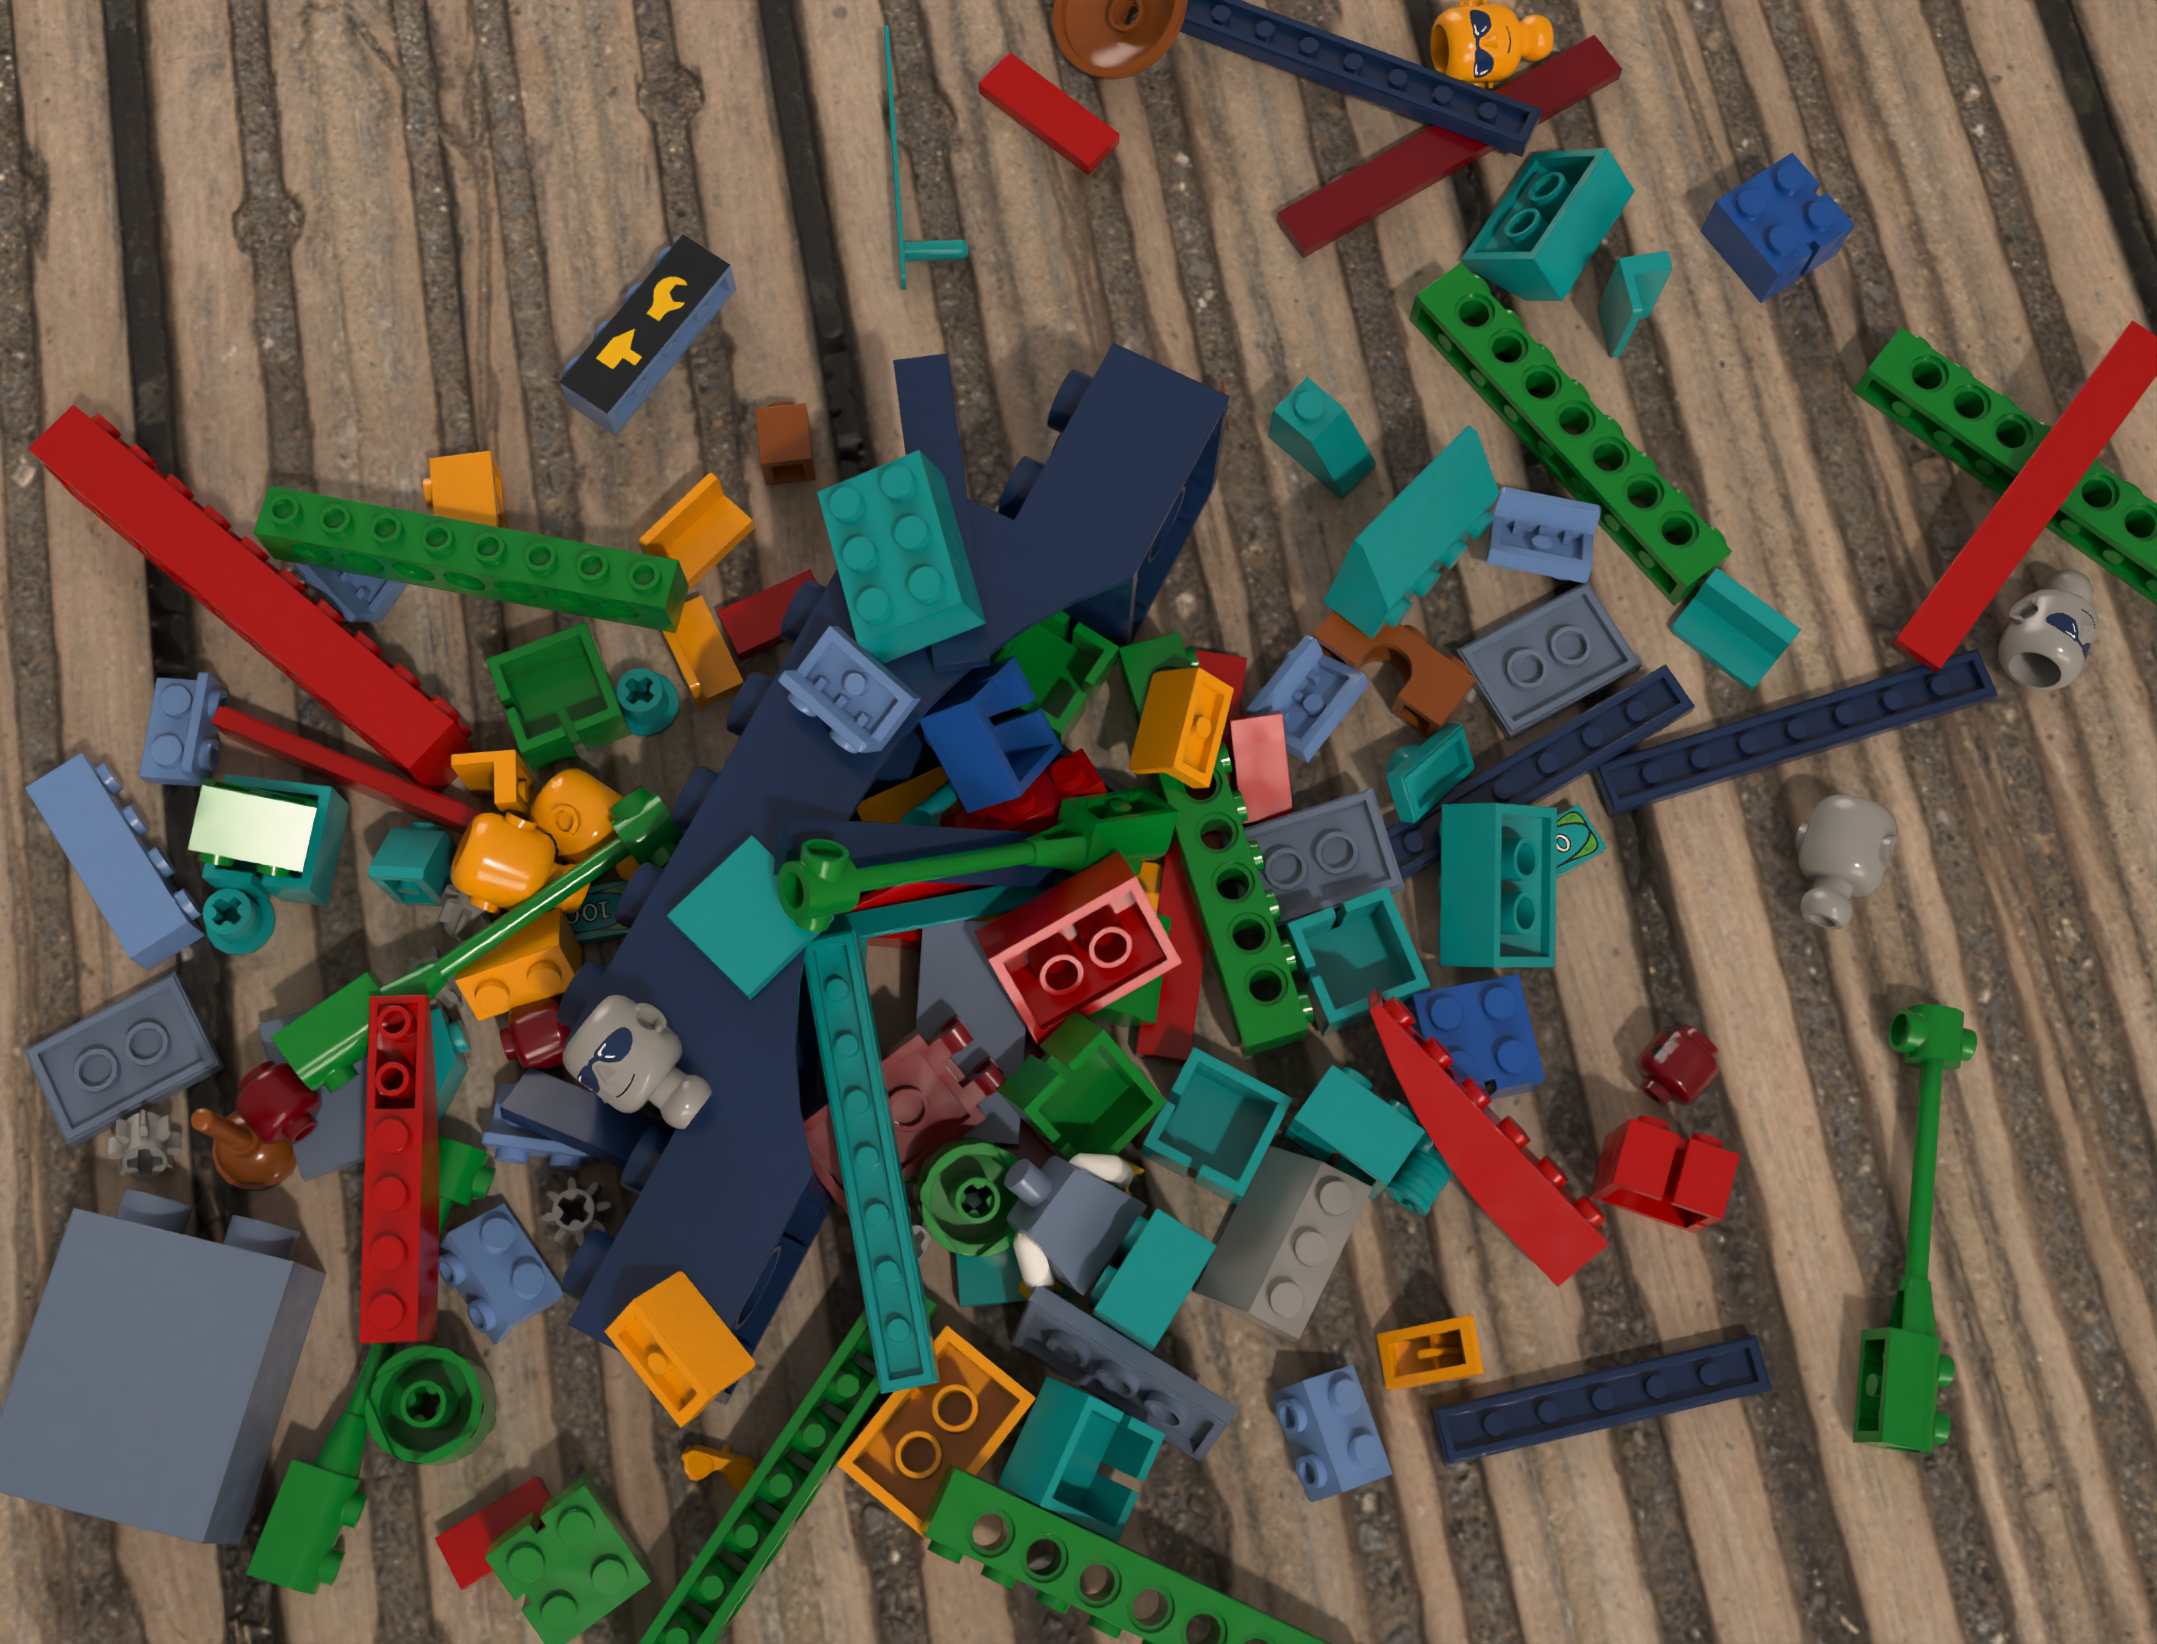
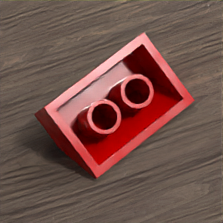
M1119 851L974 932L988 961L1037 1045L1045 1041L1074 1011L1086 1018L1182 963L1137 877Z

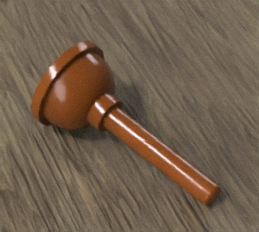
M200 1108L191 1116V1125L194 1129L214 1138L212 1156L216 1170L228 1183L245 1191H264L281 1184L293 1173L297 1166L293 1147L287 1140L277 1144L263 1143L238 1115L236 1110L227 1118L207 1108Z

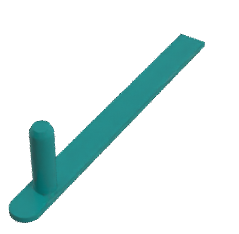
M884 25V51L901 290H905V262L963 260L968 257V243L962 239L904 241L889 25Z
M1068 873L1061 875V879L1064 880L1071 878ZM996 886L835 915V919L830 923L829 928L822 931L817 937L853 929L859 931L866 968L868 938L1007 913L1051 888Z

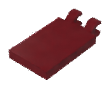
M957 1014L946 1020L928 1040L916 1028L881 1055L904 1181L919 1171L924 1161L936 1149L946 1143L960 1139L986 1119L984 1111L978 1104L986 1097L995 1093L1006 1081L1003 1076L1004 1073L991 1056L979 1062L967 1077L953 1061L951 1056L961 1051L974 1040L970 1035V1030ZM827 1097L802 1117L814 1174L849 1215Z

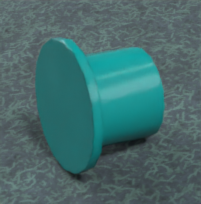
M637 668L628 671L617 683V699L633 735L650 737L662 733L673 724L679 713L680 700L677 689L668 678L648 669Z
M224 888L217 890L209 896L202 912L207 937L217 949L228 955L243 956L254 953L263 947L274 933L276 916L268 899L251 898L238 889Z

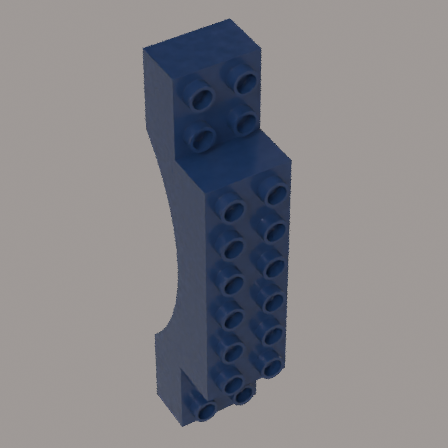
M1112 343L1094 377L1077 369H1072L1068 373L1056 394L1048 416V428L1060 434L1046 464L1024 456L1016 465L1005 486L998 512L968 499L990 655L1024 631L1061 611L1070 616L1069 634L1065 641L1071 645L1073 630L1078 622L1114 643L1119 648L1132 644L1215 488L1230 396L1115 343ZM838 569L835 571L827 587L812 580H807L793 596L780 629L781 639L793 644L791 650L774 679L756 671L746 679L731 706L726 725L727 731L740 737L720 773L705 766H700L689 777L678 796L671 819L673 826L685 831L683 838L664 870L649 862H645L633 874L621 895L615 913V921L630 930L608 968L591 960L578 970L567 987L558 1009V1021L572 1028L564 1043L566 1047L588 1016L608 996L621 995L633 1000L637 1004L647 1003L654 1006L664 1015L667 1021L666 1026L679 1037L682 1044V1055L675 1066L686 1075L702 1077L707 1081L712 1090L711 1096L685 1129L676 1128L675 1132L672 1133L657 1124H653L647 1129L631 1153L621 1177V1187L639 1197L619 1233L614 1238L599 1229L593 1230L577 1250L565 1273L561 1292L580 1302L567 1325L620 1352L604 1331L633 1299L681 1271L689 1278L749 1355L753 1357L833 1206L831 1193L814 1174L802 1117L818 1105L817 1071L819 1043L804 965L807 946L759 993L749 1000L669 921L667 915L751 835L775 857L778 816L861 821L856 810L861 801L942 766L934 750L927 744L919 721L966 674L977 668L935 673L931 645L884 663L883 665L919 695L921 700L882 751L858 752L857 754L851 753L839 746L829 735L832 728L817 715L816 717H811L798 710L788 700L790 691L779 683L778 679L785 670H797L829 626H839L857 642ZM1002 712L989 718L992 723H996L1004 718L1006 714ZM649 1100L643 1106L662 1116L660 1109ZM740 1379L723 1390L714 1400L727 1406Z

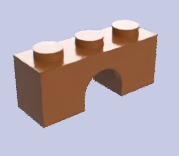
M1332 610L1313 633V637L1317 639L1324 655L1356 670L1371 662H1385L1394 666L1403 677L1404 688L1397 695L1391 713L1427 739L1450 721L1468 698L1477 680L1470 675L1469 668L1460 659L1452 655L1444 656L1428 644L1427 638L1421 631L1411 625L1406 624L1402 626L1399 623L1393 629L1387 624L1371 639Z

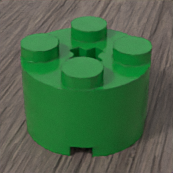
M963 1137L936 1149L921 1165L913 1182L914 1207L923 1227L942 1247L964 1256H993L1011 1247L1016 1232L1007 1222V1216L1019 1200V1197L1004 1185V1180L1009 1169L1019 1160L997 1144L978 1137ZM970 1185L977 1189L984 1187L978 1194L982 1203L976 1208H973L968 1203L961 1205L966 1199L964 1190Z
M413 1346L389 1358L375 1375L376 1379L365 1404L366 1423L376 1444L397 1459L414 1464L441 1466L462 1460L482 1444L487 1435L493 1430L496 1422V1394L488 1373L477 1361L468 1355L440 1346ZM429 1395L438 1396L441 1401L435 1408L436 1415L434 1417L424 1415L423 1409L430 1405Z

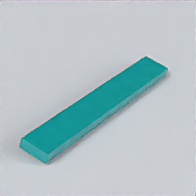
M853 929L816 937L807 945L804 965L880 1393L884 1394L938 1383L941 1381L859 931Z

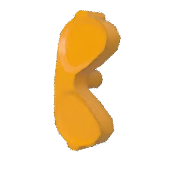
M700 1444L687 1445L681 1456L682 1461H684V1471L690 1480L698 1481L708 1476L711 1472L719 1470L724 1474L730 1486L738 1492L743 1490L760 1465V1462L757 1463L751 1457L732 1454L733 1449L729 1444H724L721 1450Z

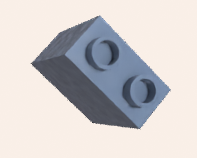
M130 1189L124 1190L115 1218L73 1208L0 1415V1493L202 1544H240L326 1277V1273L291 1261L300 1232L267 1222L232 1215L223 1244L184 1235L193 1206Z

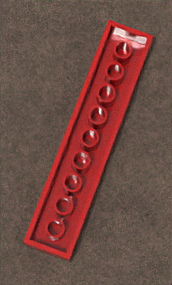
M73 405L28 448L73 497L413 783L442 794L458 777L451 767V755L477 753L467 740L473 733L459 720L460 715L438 695L432 699L420 688L422 684L412 673L399 663L393 666L381 655L383 651L364 633L358 631L354 634L343 624L344 618L322 599L316 602L305 592L307 588L284 567L278 570L268 561L269 556L247 536H244L242 539L230 530L232 526L210 505L203 508L193 499L195 495L172 474L166 477L156 468L158 464L135 443L129 446L120 438L121 433L102 415L96 413L92 418H89Z

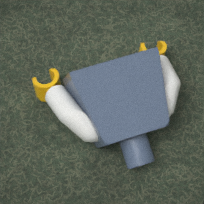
M1079 1153L1069 1162L1054 1155L1047 1160L1041 1170L1028 1159L1019 1160L1009 1169L1004 1185L1017 1195L1019 1200L1008 1213L1007 1222L1016 1232L1013 1247L1023 1278L1019 1286V1292L1023 1297L1029 1300L1037 1286H1043L1051 1292L1054 1290L1060 1294L1064 1287L1058 1281L1081 1295L1085 1294L1127 1236L1139 1215L1141 1216L1147 1208L1143 1202L1132 1197V1193L1129 1192V1185L1133 1177L1137 1174L1142 1176L1143 1168L1116 1155Z

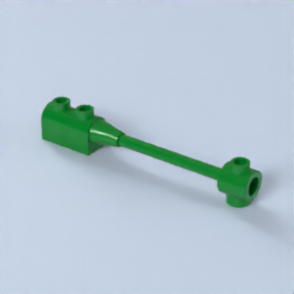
M645 786L613 805L608 810L614 819L610 824L619 837L437 961L431 960L386 985L382 983L375 972H365L271 1036V1039L295 1073L312 1091L324 1085L331 1094L359 1075L353 1064L368 1055L370 997L428 995L431 1001L449 983L448 979L631 854L640 866L645 862H651L659 868L667 865L678 846V842L681 841L685 833L683 830L672 825V814L657 793L654 792L650 795Z
M1146 787L1062 799L1056 826L1028 837L1020 843L856 869L854 863L849 858L848 849L843 845L826 839H812L802 844L800 860L788 861L782 865L777 880L778 896L784 912L794 920L798 927L807 931L821 932L829 928L831 915L852 911L859 901L860 892L1024 864L1032 867L1066 869L1070 877H1073L1117 851L1121 853L1136 876L1141 872L1143 861L1160 858L1168 851L1179 811Z
M1920 1004L1910 1006L1907 1009H1900L1894 1014L1888 1029L1890 1048L1893 1051L1904 1053L1903 1062L1905 1064L1920 1068L1905 1273L1898 1287L1888 1327L1865 1329L1861 1332L1853 1443L1927 1455L1933 1454L1934 1444L1943 1445L1949 1437L1951 1429L1950 1418L1947 1412L1936 1409L1938 1387L1946 1388L1951 1384L1955 1371L1952 1357L1948 1354L1940 1353L1941 1339L1937 1336L1931 1282L1928 1280L1943 1071L1959 1069L1961 1061L1970 1060L1977 1047L1976 1033L1971 1029L1963 1028L1964 1012L1953 1007Z
M438 1136L440 1237L452 1204L470 1207L473 1197L485 1200L493 1182L496 1169L486 1165L490 1156L487 1152L449 1138ZM372 1343L345 1411L342 1410L335 1421L315 1462L299 1457L291 1460L246 1575L308 1594H316L320 1583L330 1586L334 1584L346 1553L336 1549L335 1545L343 1525L355 1529L368 1498L367 1494L357 1492L361 1482L359 1474L368 1432L365 1418L366 1399L370 1395L371 1388L376 1379L375 1375L380 1367L392 1357L397 1343Z

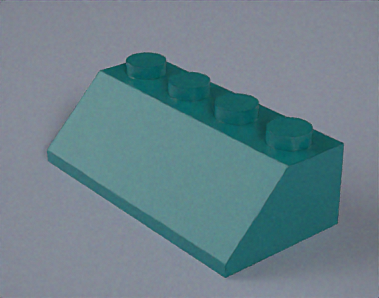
M1468 425L1353 541L1323 602L1369 638L1373 639L1387 624L1393 629L1397 627L1413 605L1409 600L1415 594L1423 599L1440 578L1441 574L1438 570L1443 565L1450 570L1468 548V544L1465 541L1469 537L1478 541L1494 521L1495 516L1489 511L1500 492L1475 429Z

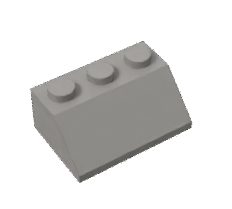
M1269 1145L1193 1293L1293 1345L1300 1339L1373 1187L1322 1161Z

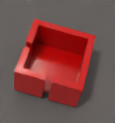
M1645 1115L1637 1116L1636 1120L1630 1118L1606 1135L1588 1198L1691 1233L1698 1232L1706 1228L1707 1225L1710 1226L1723 1220L1740 1154L1725 1150V1143L1723 1141L1699 1133L1691 1134L1690 1139L1686 1140L1680 1138L1679 1134L1670 1132L1669 1123Z

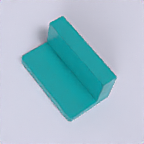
M1668 251L1618 259L1597 306L1610 358L1621 357L1638 320L1649 318L1673 269Z
M1718 568L1709 576L1693 600L1670 627V632L1748 690H1753L1801 631L1799 627Z

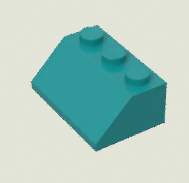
M1608 148L1534 152L1461 261L1465 267L1525 301H1562L1571 291L1574 282L1589 259L1596 253L1599 244L1613 223L1620 217L1623 208L1635 190Z
M1504 803L1442 804V821L1439 828L1441 840V875L1439 878L1441 914L1440 930L1438 933L1440 966L1492 968L1555 967L1557 808Z

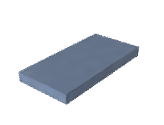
M959 921L922 928L916 1028L928 1040L946 1020L957 1014L970 1030V1035L974 1040L961 1051L952 1055L953 1061L967 1077L979 1062L991 1056L1007 1080L1024 1062L1026 1024L992 968L974 933L991 922ZM996 1091L978 1104L984 1111L986 1119L961 1138L978 1137L998 1144L1019 1145L1021 1117Z
M1037 1286L1032 1293L1010 1340L1012 1345L1098 1399L1165 1433V1441L1197 1461H1203L1238 1408L1043 1286Z

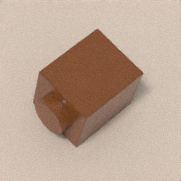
M778 401L771 403L768 407L755 408L760 464L766 485L816 480L811 427L806 403L795 404L790 401Z

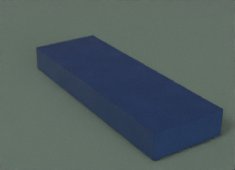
M531 1067L528 1068L500 1106L502 1119L622 1169H625L635 1146L650 1126L657 1124L672 1133L676 1130V1128L671 1127L669 1124L638 1111L623 1113L610 1104H605L602 1098L595 1093Z

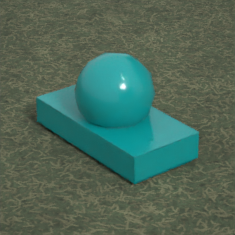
M1447 722L1421 746L1414 744L1405 745L1392 752L1386 763V778L1400 821L1415 823L1475 769L1462 724Z

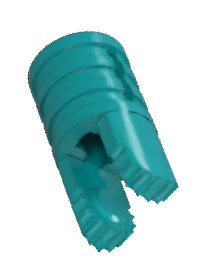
M1426 1130L1385 1188L1386 1193L1398 1204L1422 1217H1426L1431 1209L1430 1206L1435 1203L1440 1191L1444 1190L1448 1184L1447 1181L1454 1175V1172L1447 1165L1442 1155L1437 1152V1147Z

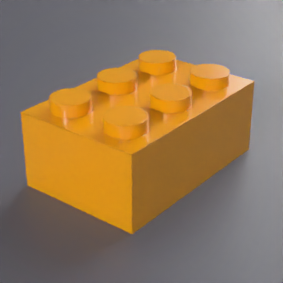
M947 1325L933 1342L941 1382L894 1391L836 1464L926 1540L930 1538L925 1537L919 1528L948 1464L950 1463L979 1477L1036 1401L1032 1394Z

